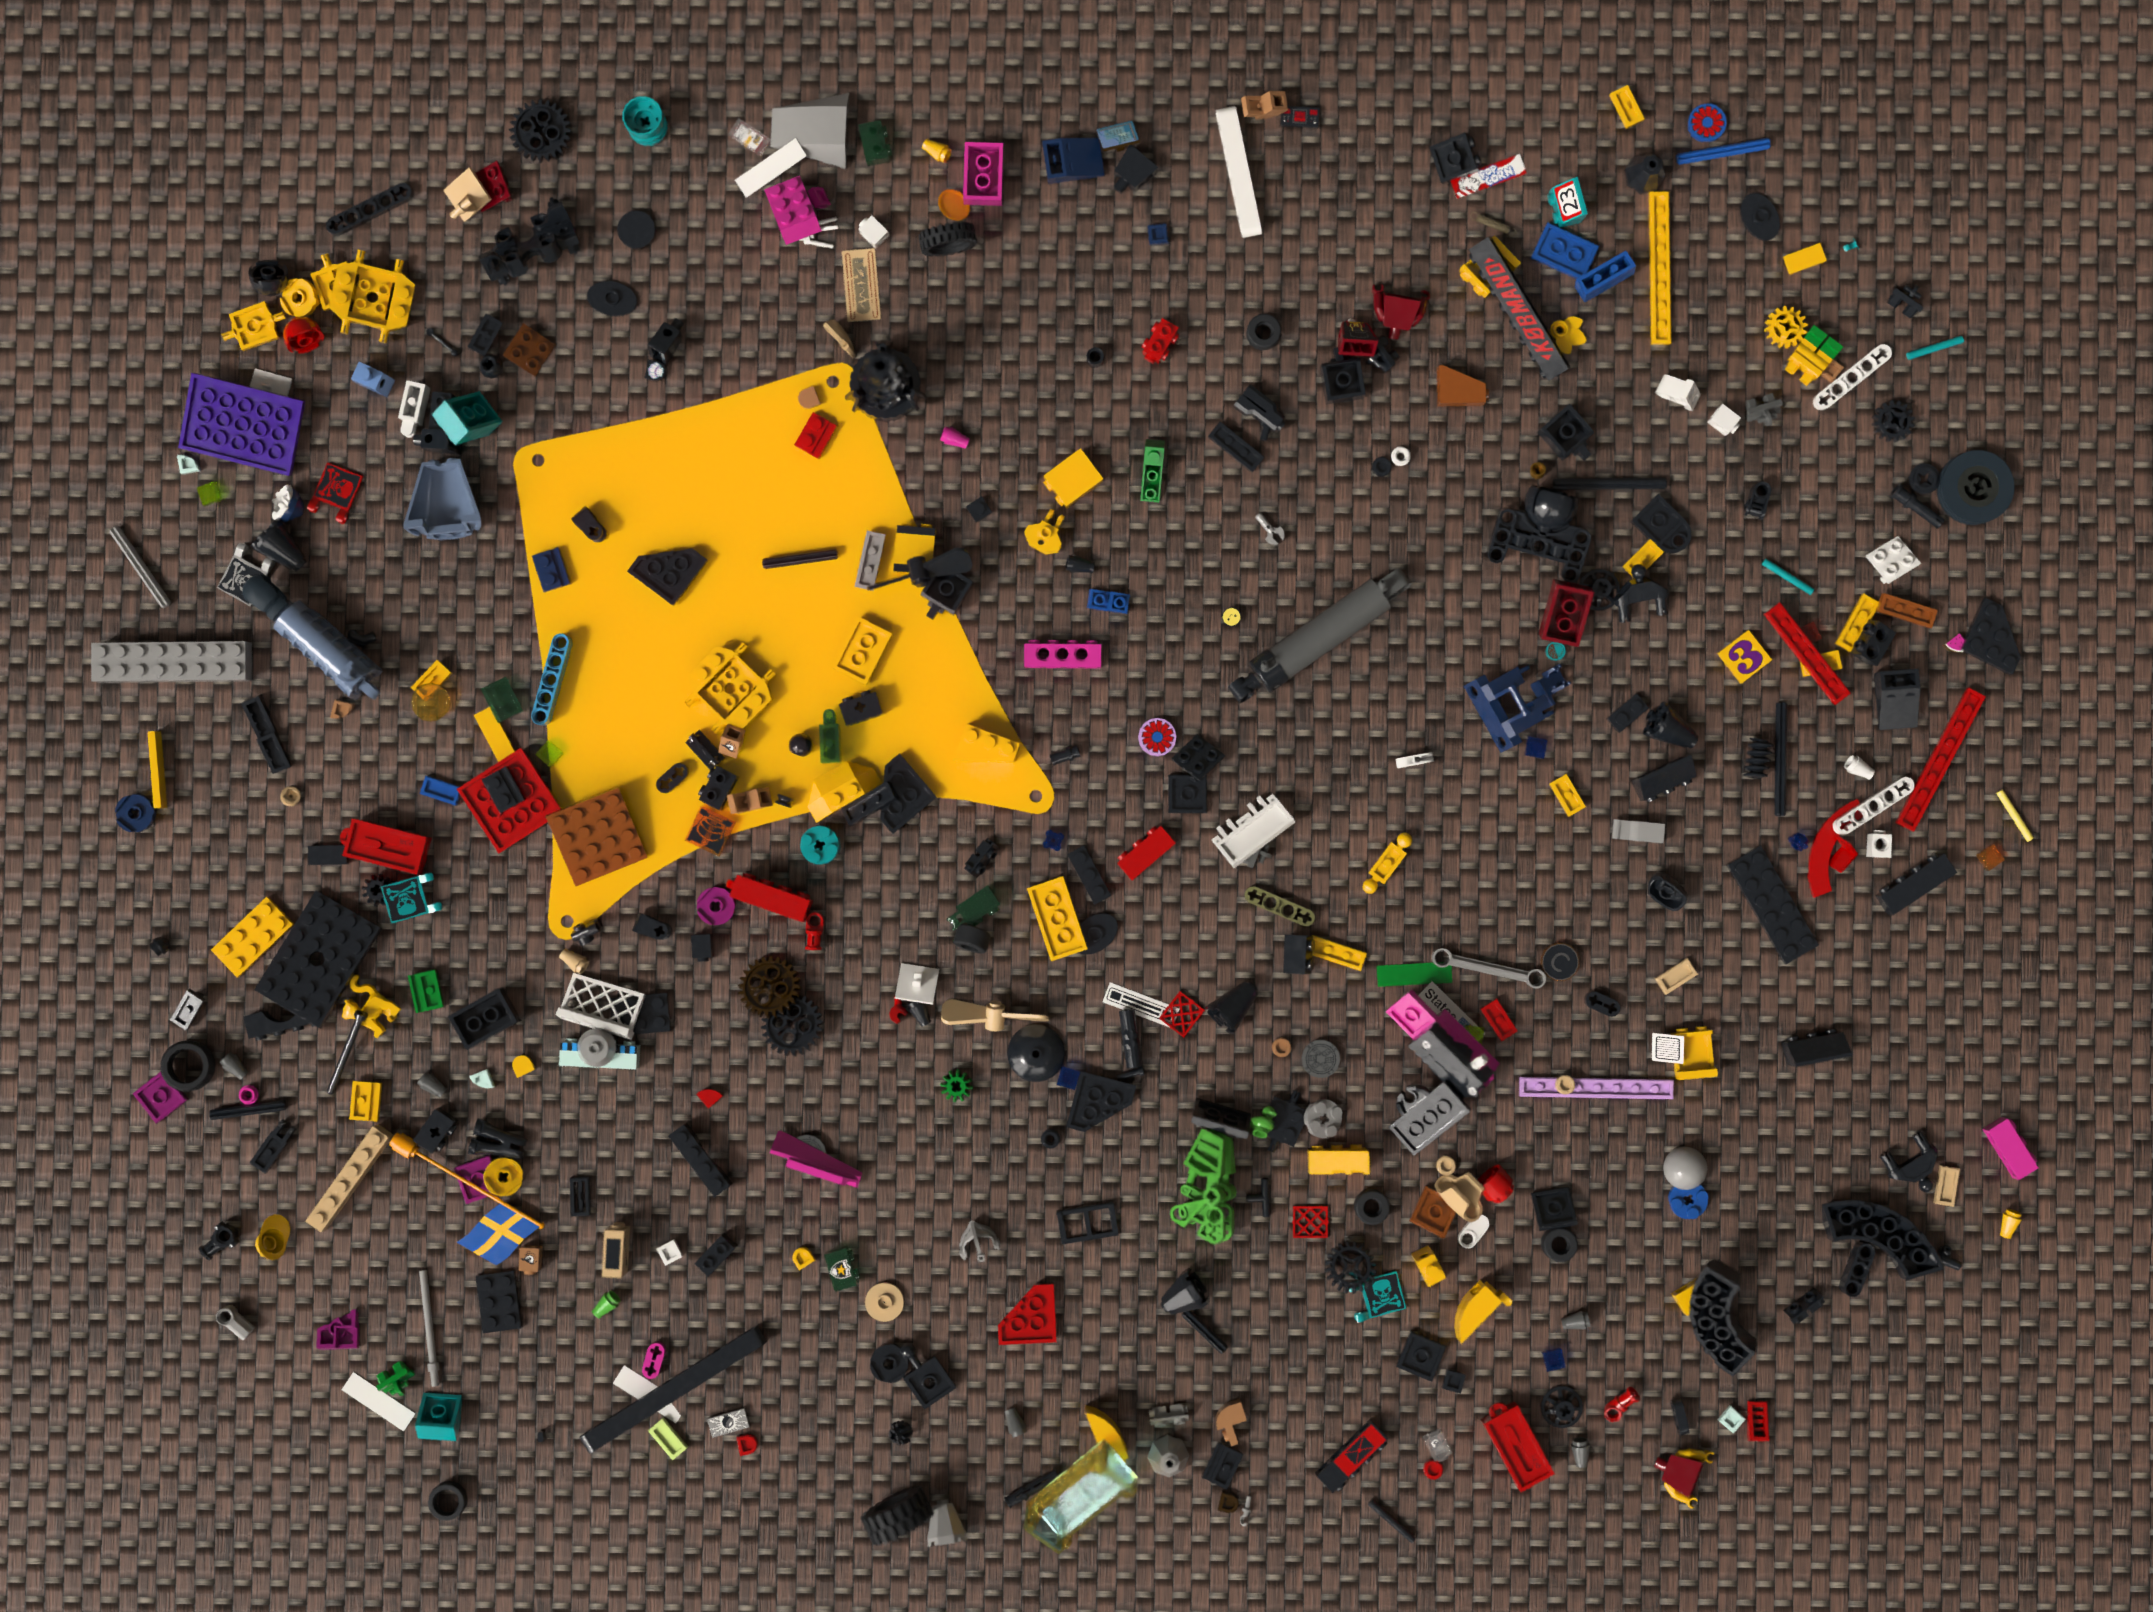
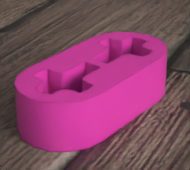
M653 1342L648 1347L642 1367V1373L648 1379L657 1377L661 1371L666 1353L665 1345L661 1342ZM658 1346L659 1350L662 1351V1353H659L656 1358H653L654 1351H652V1349ZM652 1362H655L654 1369L656 1372L654 1371L652 1374H649V1370L646 1368L650 1367Z

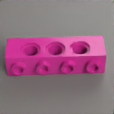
M1028 640V644H1024V668L1101 669V644H1097V641H1086V644H1078L1076 640H1069L1067 644H1059L1058 640H1048V644H1040V640ZM1041 649H1046L1049 651V656L1046 659H1041L1038 656V652ZM1059 650H1067L1068 657L1060 659L1057 656ZM1078 650H1086L1088 653L1087 657L1079 659L1076 655Z

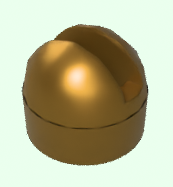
M1536 462L1531 465L1530 475L1532 478L1540 479L1545 475L1546 467L1543 463Z

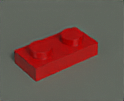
M1497 999L1480 1008L1501 1042L1517 1032L1514 1024Z

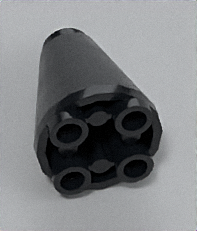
M275 519L269 525V528L266 531L264 530L251 544L255 551L290 570L293 569L295 572L307 562L284 524L278 519Z
M1662 702L1654 711L1650 710L1646 716L1648 721L1643 730L1645 736L1684 748L1688 747L1691 749L1696 745L1699 736L1696 735V732L1671 705Z

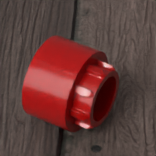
M1499 1164L1486 1170L1477 1180L1484 1187L1482 1195L1486 1200L1497 1204L1506 1200L1514 1191L1513 1179Z

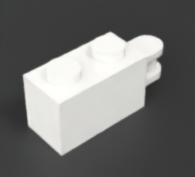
M406 381L398 418L402 420L401 433L408 438H412L415 435L417 425H423L431 390L425 384Z

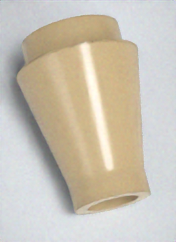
M566 948L559 956L574 973L582 974L589 965L586 957L569 951Z

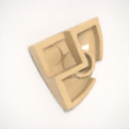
M836 320L825 322L823 324L825 330L854 359L856 357L855 349L846 331Z

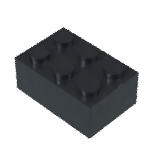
M503 987L494 990L448 1016L466 1050L476 1047L522 1021Z

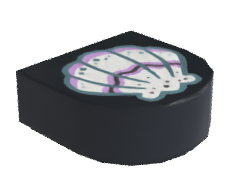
M648 360L644 378L651 381H661L666 375L665 366L658 361Z

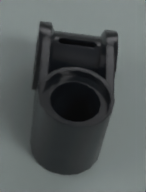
M1759 482L1751 487L1744 506L1743 515L1747 516L1749 514L1758 517L1759 520H1763L1772 490L1769 483ZM1758 486L1764 488L1763 496L1757 493Z
M586 506L571 518L574 524L590 540L597 543L605 540L607 536L605 528ZM595 529L598 530V531H597L598 534H599L598 536H595V533H594V530H595Z
M638 913L632 929L636 933L657 940L669 938L672 932L671 927L667 923L643 913ZM658 928H662V930L665 931V934L660 935V932H658Z

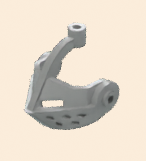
M970 1221L961 1236L959 1244L960 1256L963 1260L968 1258L965 1246L974 1239L978 1252L977 1259L979 1262H983L985 1254L981 1251L978 1237L990 1238L994 1248L999 1250L1001 1244L999 1238L997 1239L996 1233L986 1225Z

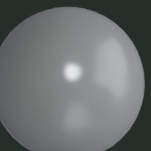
M1685 1146L1678 1147L1666 1156L1663 1171L1667 1181L1672 1186L1678 1189L1691 1190L1701 1185L1705 1180L1707 1163L1704 1156L1696 1149Z

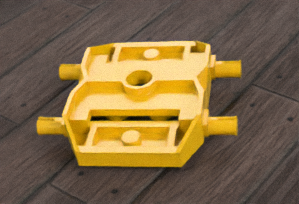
M357 250L354 262L337 266L329 309L342 320L341 333H344L345 329V334H348L350 323L367 325L380 329L379 342H383L384 337V343H387L390 332L407 327L415 284L403 275V260L396 259L394 270L389 271L365 265L363 261L366 252L362 250L361 253V250ZM358 274L360 276L354 299L353 309L351 312L349 311L356 276ZM395 283L388 319L385 320L392 284ZM369 293H376L378 300L374 303L367 300Z
M744 642L733 651L716 646L687 676L692 693L684 703L690 708L696 700L700 699L719 718L718 723L711 728L716 734L724 726L726 727L727 724L744 729L772 701L768 681L776 674L771 669L763 677L756 674L741 659V654L749 648ZM729 662H731L732 664L706 690H704L703 688ZM729 683H733L736 686L733 694L726 692L725 688ZM749 694V696L731 714H729Z

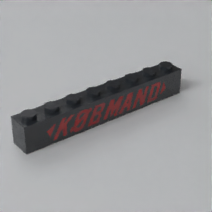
M1489 236L1470 248L1469 257L1474 264H1478L1481 269L1479 274L1484 281L1487 280L1489 282L1491 294L1494 297H1498L1501 302L1499 303L1503 313L1507 312L1511 318L1509 320L1510 325L1520 333L1519 339L1524 346H1528L1531 351L1529 356L1534 363L1537 361L1539 364L1541 376L1550 381L1569 369L1571 366L1493 238Z

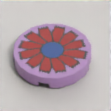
M1150 719L1139 730V744L1143 751L1149 755H1165L1175 745V729L1165 719Z

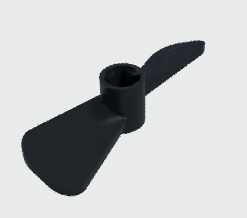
M956 547L927 562L925 557H913L907 561L909 574L869 585L867 591L908 578L911 579L912 585L918 588L924 587L931 577L970 571L972 560L968 551L962 547Z

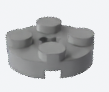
M1316 1100L1305 1111L1304 1123L1307 1125L1309 1133L1315 1137H1334L1341 1126L1342 1110L1330 1100ZM1325 1114L1326 1121L1322 1124V1120L1319 1119L1320 1116H1324Z

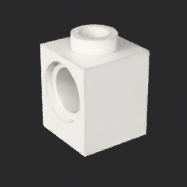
M873 216L869 219L866 217L859 224L860 234L875 249L889 237L888 231Z
M1722 404L1707 422L1726 436L1730 432L1733 434L1740 425L1738 421L1741 417Z
M1874 830V834H1867L1866 857L1891 858L1892 835L1886 834L1884 830ZM1878 839H1881L1883 842L1881 849L1876 847Z

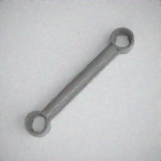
M1445 948L1434 950L1431 956L1432 962L1438 967L1450 965L1526 982L1532 988H1541L1546 982L1544 972L1539 969L1526 971L1451 954ZM1444 950L1447 952L1449 959H1446L1444 963L1438 964L1435 956L1438 952ZM1539 972L1542 975V980L1532 985L1529 981V975Z

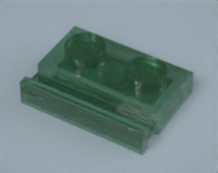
M506 677L481 688L498 724L523 712Z

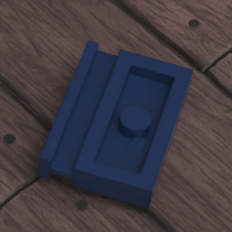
M557 547L532 556L544 593L571 584L560 548Z

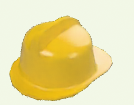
M274 1214L265 1219L260 1234L255 1241V1246L260 1256L269 1260H276L283 1256L290 1235V1225L285 1217Z

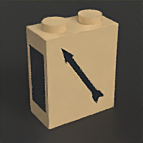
M614 1222L613 1225L604 1230L602 1277L622 1278L628 1272L630 1226H625L623 1222Z

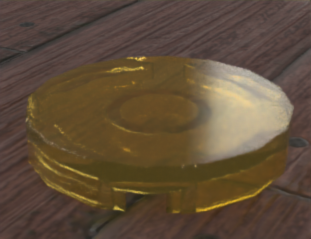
M423 684L412 694L411 707L420 719L429 722L437 721L449 711L450 697L446 690L438 684Z

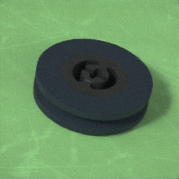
M1983 450L1965 452L1951 459L1939 474L1940 483L1936 489L1938 501L1945 513L1957 522L1967 525H1979L1994 520L2006 511L2013 499L2014 479L2012 472L2000 457L1991 452ZM1977 475L1983 480L1979 481V478L1968 480V476ZM1972 494L1971 497L1973 498L1982 495L1983 498L1982 500L1977 501L1971 499L1968 496Z

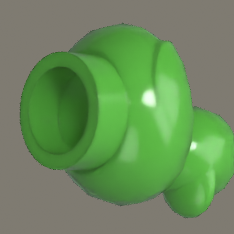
M1266 1106L1263 1109V1116L1251 1118L1250 1126L1253 1129L1252 1134L1254 1136L1266 1138L1268 1133L1274 1128L1272 1118L1276 1117L1277 1114L1272 1106Z

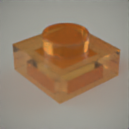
M1994 844L1976 854L1986 871H1990L2004 861V858Z

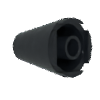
M1244 981L1206 1006V1009H1208L1207 1013L1220 1027L1222 1025L1226 1026V1032L1234 1034L1256 999L1258 989L1252 982L1249 981L1247 983Z

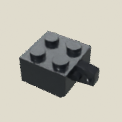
M1338 347L1334 348V358L1330 359L1329 363L1320 365L1326 405L1364 399L1366 393L1360 358L1348 359L1347 356L1339 355Z
M1570 404L1537 432L1562 461L1570 454L1573 456L1578 455L1583 461L1592 455L1586 448L1588 445L1586 440L1594 434V431Z
M960 573L931 577L920 594L921 597L929 601L927 605L931 607L926 616L934 620L938 612L943 614L944 611L955 616L972 588L973 581Z

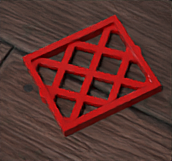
M1179 991L1159 1019L1167 1024L1170 1029L1185 1037L1205 1010L1196 1004L1194 1000ZM1181 996L1187 998L1188 1003H1182ZM1178 998L1179 1004H1173ZM1189 1005L1190 1012L1183 1013L1182 1006ZM1191 1005H1196L1199 1011H1192ZM1179 1006L1180 1013L1173 1014V1007ZM1170 1008L1171 1014L1165 1015ZM1199 1013L1197 1017L1193 1020V1014ZM1190 1014L1191 1021L1184 1022L1183 1015ZM1174 1016H1181V1023H1174ZM1171 1017L1172 1024L1167 1023L1164 1018ZM1190 1024V1026H1189V1027L1187 1028V1030L1185 1031V1026H1184V1025ZM1182 1025L1183 1032L1176 1030L1175 1026Z
M1293 1206V1238H1328V1206ZM1313 1209L1321 1210L1318 1213H1316ZM1310 1210L1315 1214L1311 1220L1306 1216ZM1296 1211L1301 1214L1297 1220L1295 1219ZM1323 1211L1326 1212L1324 1220L1319 1216ZM1303 1217L1308 1221L1304 1227L1299 1223ZM1317 1217L1322 1221L1318 1226L1313 1223ZM1296 1224L1302 1228L1298 1233L1295 1232ZM1310 1224L1315 1228L1311 1233L1306 1230ZM1323 1224L1326 1225L1325 1233L1319 1229ZM1303 1231H1305L1308 1235H1300V1234H1301ZM1316 1231H1318L1321 1235H1313V1234H1314Z

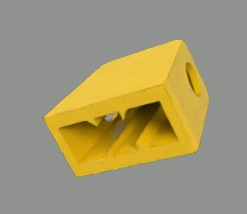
M1428 1245L1411 1253L1427 1287L1446 1278L1435 1254Z

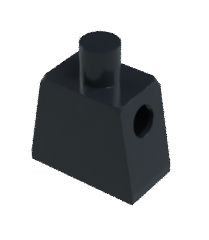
M1129 145L1114 171V175L1119 180L1114 184L1113 188L1120 194L1127 187L1135 192L1157 174L1158 167L1135 147Z
M674 318L671 324L663 322L648 343L650 357L667 366L682 341L680 330L684 323L681 320Z
M422 429L421 434H415L413 437L414 445L420 446L426 451L455 455L462 454L463 443L455 445L442 429Z

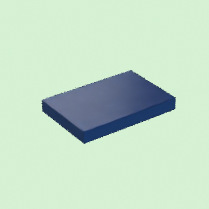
M1547 222L1531 258L1577 279L1588 272L1599 246Z

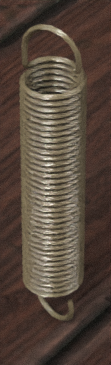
M1480 213L1476 220H1474L1509 235L1511 227Z

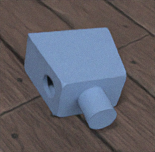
M361 362L357 364L351 377L353 382L385 397H388L395 382L393 378ZM384 379V383H383V385L380 387V383H381V381Z

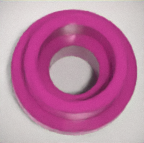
M246 1085L239 1091V1099L244 1104H253L259 1097L257 1088L252 1085ZM248 1091H250V1092L252 1093V1097H251V1098H248V1097H247V1092H248Z

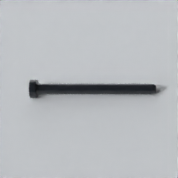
M356 1010L353 1015L355 1021L327 1088V1093L330 1095L335 1092L361 1024L367 1020L368 1014L364 1011Z

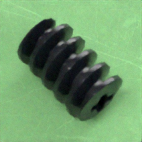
M1749 738L1754 743L1748 744V747L1753 750L1747 751V755L1752 758L1745 760L1750 765L1744 767V770L1749 773H1745L1743 776L1754 779L1768 777V774L1764 773L1763 770L1770 768L1765 763L1771 762V759L1767 758L1766 755H1770L1772 752L1767 750V748L1774 745L1766 740Z

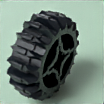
M1346 1241L1345 1248L1339 1243L1337 1245L1338 1250L1333 1247L1331 1249L1333 1254L1328 1253L1327 1258L1329 1260L1324 1263L1326 1266H1329L1325 1268L1324 1272L1331 1273L1327 1276V1280L1334 1279L1331 1286L1333 1287L1338 1284V1291L1344 1287L1345 1294H1348L1349 1289H1351L1352 1294H1355L1356 1288L1363 1292V1286L1368 1288L1370 1286L1368 1281H1374V1277L1371 1275H1375L1377 1272L1371 1269L1377 1265L1375 1262H1370L1374 1259V1255L1367 1256L1370 1250L1362 1251L1363 1244L1356 1248V1242H1353L1352 1247H1350L1349 1242ZM1352 1253L1357 1255V1257L1349 1259L1347 1256H1343V1254ZM1336 1259L1340 1261L1343 1268L1339 1275L1335 1269ZM1362 1260L1366 1267V1273L1364 1277L1361 1275V1271L1358 1268V1265ZM1356 1262L1353 1271L1351 1269V1271L1345 1273L1348 1264L1350 1266V1264L1353 1265ZM1347 1276H1351L1355 1280L1358 1279L1359 1281L1347 1282L1343 1279Z

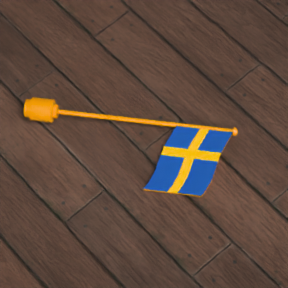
M397 1132L391 1139L389 1146L392 1147V1150L407 1159L418 1155L500 1203L488 1212L469 1234L457 1241L460 1245L494 1265H498L508 1258L519 1244L536 1229H543L545 1227L544 1222H538L419 1152L420 1147H418V1144L406 1134Z

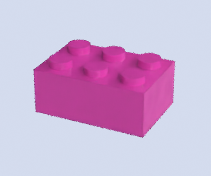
M965 142L964 205L1002 206L1003 143Z
M800 175L764 189L786 245L822 231Z

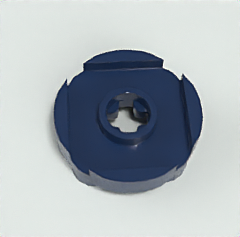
M135 794L123 797L116 805V821L125 831L143 832L153 824L157 810L147 797ZM132 809L139 810L138 817L132 818Z

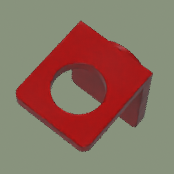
M1837 835L1836 839L1841 847L1829 860V866L1842 873L1858 853L1851 843Z

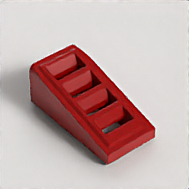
M1747 1401L1748 1441H1769L1767 1401ZM1752 1407L1763 1408V1411H1753ZM1753 1415L1763 1416V1419H1753ZM1753 1423L1763 1424V1427H1753ZM1754 1431L1763 1432V1435H1754Z

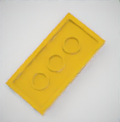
M1064 876L1027 888L1050 960L1054 961L1087 950L1088 948Z
M266 897L219 941L211 951L238 978L295 924L269 897Z

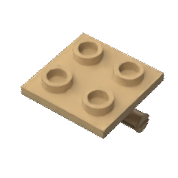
M471 167L444 189V192L455 207L450 212V216L456 219L460 215L464 222H467L492 200Z

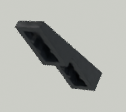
M262 694L243 701L241 705L257 736V743L272 773L275 774L291 767Z

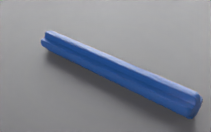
M1769 138L1684 152L1676 155V162L1678 165L1767 150L1771 147Z

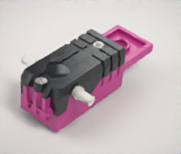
M1411 989L1386 1010V1013L1412 1038L1408 1047L1414 1050L1415 1054L1421 1057L1422 1061L1428 1064L1429 1068L1443 1082L1446 1080L1462 1099L1477 1096L1495 1078L1494 1071L1500 1063L1446 1009L1437 1015Z

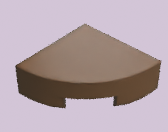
M335 699L330 718L340 719L349 715L355 704Z

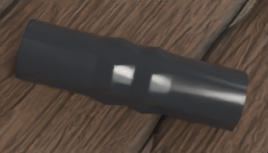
M1135 1009L1120 1010L1119 1017L1126 1068L1141 1067L1142 1059Z

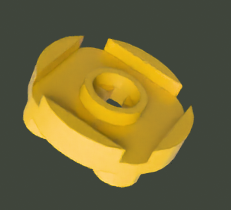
M291 279L288 281L282 297H280V303L287 314L295 317H307L314 312L320 303V299L315 286L306 279ZM297 294L302 295L301 302L296 301V299L298 298Z
M498 1158L487 1165L483 1174L484 1184L487 1190L494 1195L509 1196L521 1187L523 1171L516 1161L508 1158ZM500 1172L503 1174L508 1173L506 1182L498 1180Z

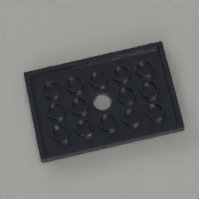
M315 891L254 990L321 1029L382 928L324 894ZM315 952H322L325 958L324 963L320 966H314L311 963V956Z

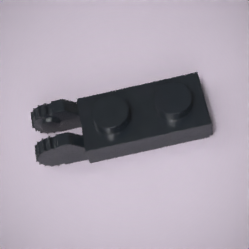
M284 1119L279 1122L274 1131L270 1132L250 1161L251 1165L264 1174L268 1173L297 1129L292 1126L284 1137L280 1136L279 1133L287 1123Z

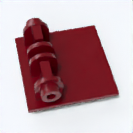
M498 161L475 173L492 199L480 209L481 212L502 201H512L511 197L513 195L509 191V184L506 182L507 179L502 172L503 168L499 165Z

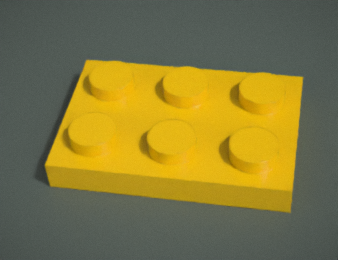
M857 617L832 668L867 685L892 633Z

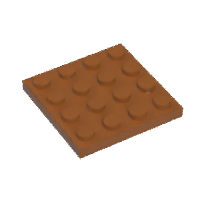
M619 787L546 815L575 887L648 858Z

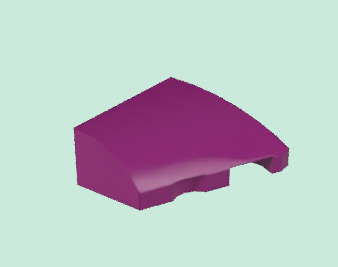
M352 1309L345 1316L338 1317L332 1323L318 1328L316 1348L320 1350L359 1348L358 1310Z

